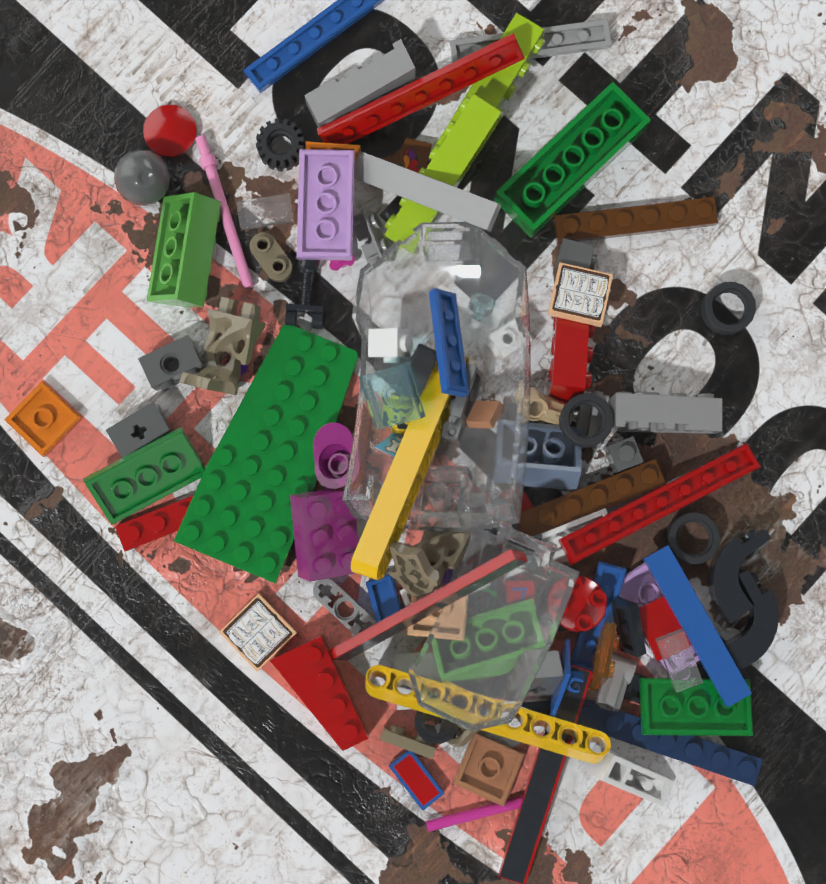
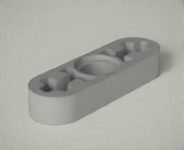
M328 578L318 580L313 587L314 597L354 635L360 633L361 626L355 622L352 627L348 622L357 616L358 611L363 613V616L359 618L363 623L368 621L372 622L373 625L377 623L375 618L334 580ZM321 584L324 586L331 584L332 588L330 591L333 595L337 596L339 592L343 595L342 598L335 602L333 608L328 604L333 601L329 596L326 595L322 598L319 595L321 593L319 588ZM348 601L353 605L354 612L350 617H342L339 614L338 606L341 602Z

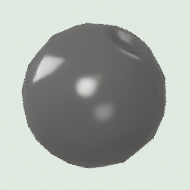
M138 149L128 152L120 158L115 167L114 182L117 191L126 201L133 205L148 206L157 203L165 196L170 184V173L166 163L160 156L152 151Z

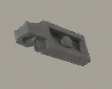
M466 363L470 394L465 397L456 396L452 399L450 404L451 416L444 423L442 437L445 440L457 443L461 442L465 425L468 426L466 420L477 399L483 379V374L477 366Z

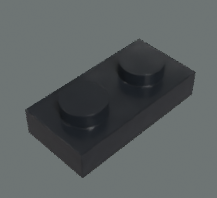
M621 597L611 600L619 649L637 658L646 654L638 603Z

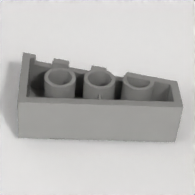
M401 39L392 44L394 49L383 55L379 51L371 56L372 60L366 66L355 65L347 70L343 75L344 79L339 81L338 78H333L304 95L306 104L318 128L415 81V66Z
M616 392L609 398L608 404L613 412L614 419L611 432L717 434L722 432V398H714V394L702 393L697 394V397H687L686 393H671L670 396L659 395L657 392H646L643 394Z

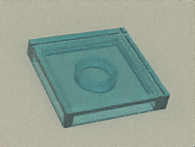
M409 362L359 377L375 430L425 417Z

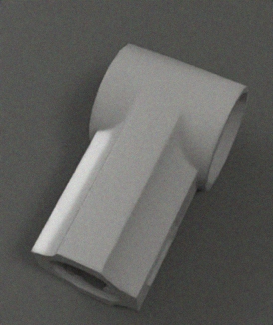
M611 651L608 653L601 672L603 679L595 704L608 711L618 712L620 710L626 687L631 682L636 669V661Z

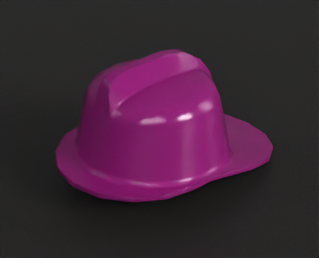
M340 423L323 425L317 431L313 442L316 478L321 485L328 489H339L346 486L357 471L358 461L352 433L346 426Z

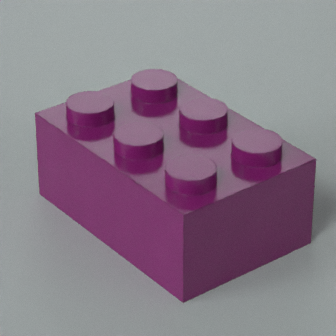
M342 487L339 489H326L290 495L298 577L311 582L355 574L351 571V561L359 543L354 490Z

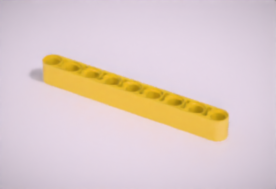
M465 356V364H469V358L467 356ZM437 361L417 402L352 557L351 571L353 573L379 581L384 577L392 559L389 546L392 542H399L442 437L443 425L449 420L451 415L450 404L456 396L441 393Z
M383 665L372 666L366 673V691L370 696L592 764L602 762L611 748L610 738L605 733ZM375 677H381L385 680V683L381 686H375L371 683V680ZM407 685L412 689V692L402 694L398 691V687ZM434 693L439 697V700L434 703L429 702L424 696ZM460 701L465 704L466 709L457 711L452 707V703ZM483 709L489 710L493 717L491 719H484L480 716L479 711ZM508 718H516L520 722V726L516 728L511 727L506 720ZM542 726L547 730L548 734L540 736L535 732L534 727ZM562 735H571L574 738L575 743H565L562 739ZM589 743H598L602 747V752L596 753L592 751Z

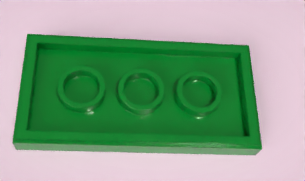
M180 427L83 479L111 525L200 479L206 467L185 431Z
M639 679L641 735L753 736L751 695L726 707L710 679ZM744 679L751 691L750 679Z

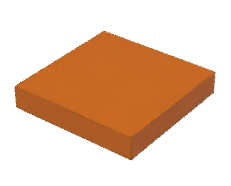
M41 381L4 420L42 457H46L83 418L46 382Z

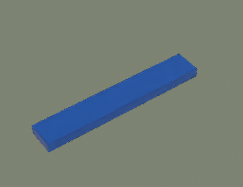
M385 0L335 1L243 70L244 74L261 94Z
M669 545L643 558L724 705L729 707L751 695L749 687Z

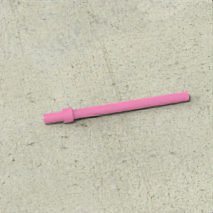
M200 135L195 138L201 155L199 161L202 170L206 171L214 199L221 201L219 212L243 288L249 289L254 287L216 170L218 164L215 155L211 154L206 136Z

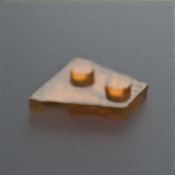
M606 622L600 629L592 662L594 670L588 687L589 690L598 691L608 678L613 676L615 662L611 661L612 652L617 650L620 638L616 634V624Z

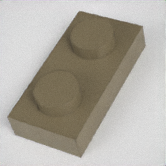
M391 724L390 728L387 726L383 727L380 740L433 759L436 751L435 744L427 743L418 734L416 737L405 734L406 729L395 724Z

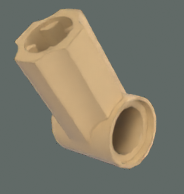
M525 387L517 395V403L527 419L531 421L543 420L559 425L561 410L567 402L541 394L535 387ZM572 411L571 416H570V421H571V419L573 418V415H572V414H573V411Z

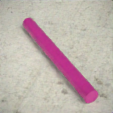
M523 796L507 799L504 807L492 803L427 820L428 832L518 809Z

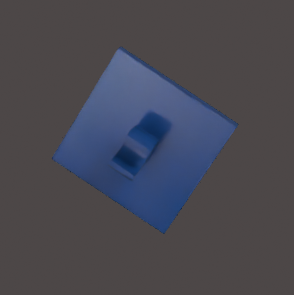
M570 639L565 640L560 653L564 676L550 698V716L555 717L565 689L567 688L570 692L579 693L580 684L573 681L584 682L583 673L571 671Z

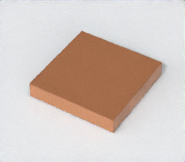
M477 732L468 743L452 784L504 807L525 754Z

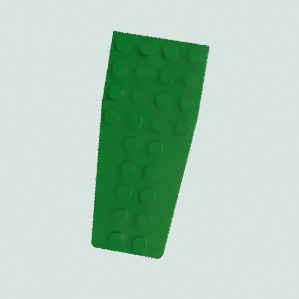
M285 324L282 326L210 458L174 542L277 584L295 541L290 495L315 491L318 479L316 478L314 463V437L323 425L337 423L358 361V354L355 350L296 326Z

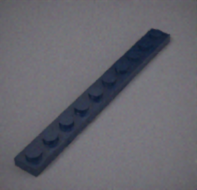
M508 673L495 677L490 693L491 697L549 715L550 700L518 703L516 693L512 692L510 683L511 676L514 674ZM584 699L577 721L578 725L601 731L608 737L752 786L756 784L763 761L759 757L697 736L641 735V717L621 710L618 712L605 710L595 704L594 701Z

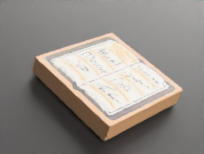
M559 262L547 315L601 327L613 274Z
M258 593L219 633L256 671H259L297 631Z

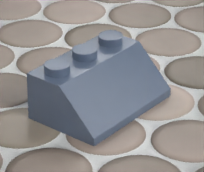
M500 420L495 463V483L577 490L581 476V447L568 442L562 435L559 425ZM571 426L573 431L581 436L582 427Z

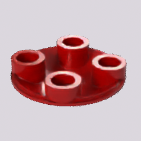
M169 104L154 109L148 115L144 123L143 134L151 150L159 155L175 159L192 146L198 129L194 118L186 109L178 105Z
M571 576L562 580L555 587L551 596V611L556 621L564 628L575 632L587 631L597 626L603 619L607 607V596L601 586L593 579L585 576Z

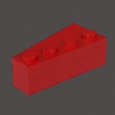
M554 317L553 331H555V334L552 337L550 355H554V358L551 359L548 382L552 383L547 396L568 402L571 398L584 394L585 389H590L591 372H587V363L592 361L593 347H588V339L593 337L594 325Z
M321 635L271 659L270 662L340 749L344 751L367 740L369 733L335 660L331 659L330 649L326 640Z

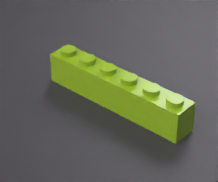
M516 13L500 39L514 33L525 59L472 84L463 101L466 97L471 98L475 94L502 112L503 110L500 107L504 100L510 101L517 89L514 85L519 76L524 78L531 66V63L528 61L533 53L538 55L546 41L543 39L544 29ZM461 104L459 105L450 122L452 120L456 122L461 114V112L459 111ZM444 132L440 136L436 145L438 144L441 146V144L445 140L446 136L444 135Z
M475 94L471 98H465L459 108L461 112L456 122L452 120L444 131L445 140L441 146L437 144L429 155L431 162L426 169L421 168L418 172L419 174L456 188L458 187L504 115ZM402 197L399 203L402 208L397 215L392 214L385 225V228L388 230L384 235L408 252L415 253L441 212Z

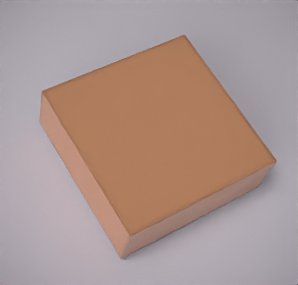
M475 401L466 423L469 428H494L503 406L500 401Z

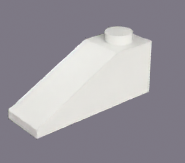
M595 744L592 751L600 753L602 752V747ZM609 750L602 762L597 764L586 762L584 770L601 781L662 807L674 783L670 778Z

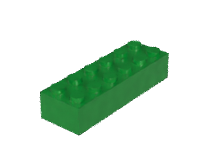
M612 82L496 191L494 201L500 204L506 214L532 238L647 129L651 119Z

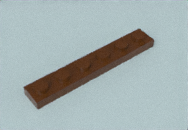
M714 197L554 216L557 244H561L563 238L581 242L709 227L718 224Z
M656 459L514 515L518 517L519 538L525 540L536 534L545 533L666 485Z

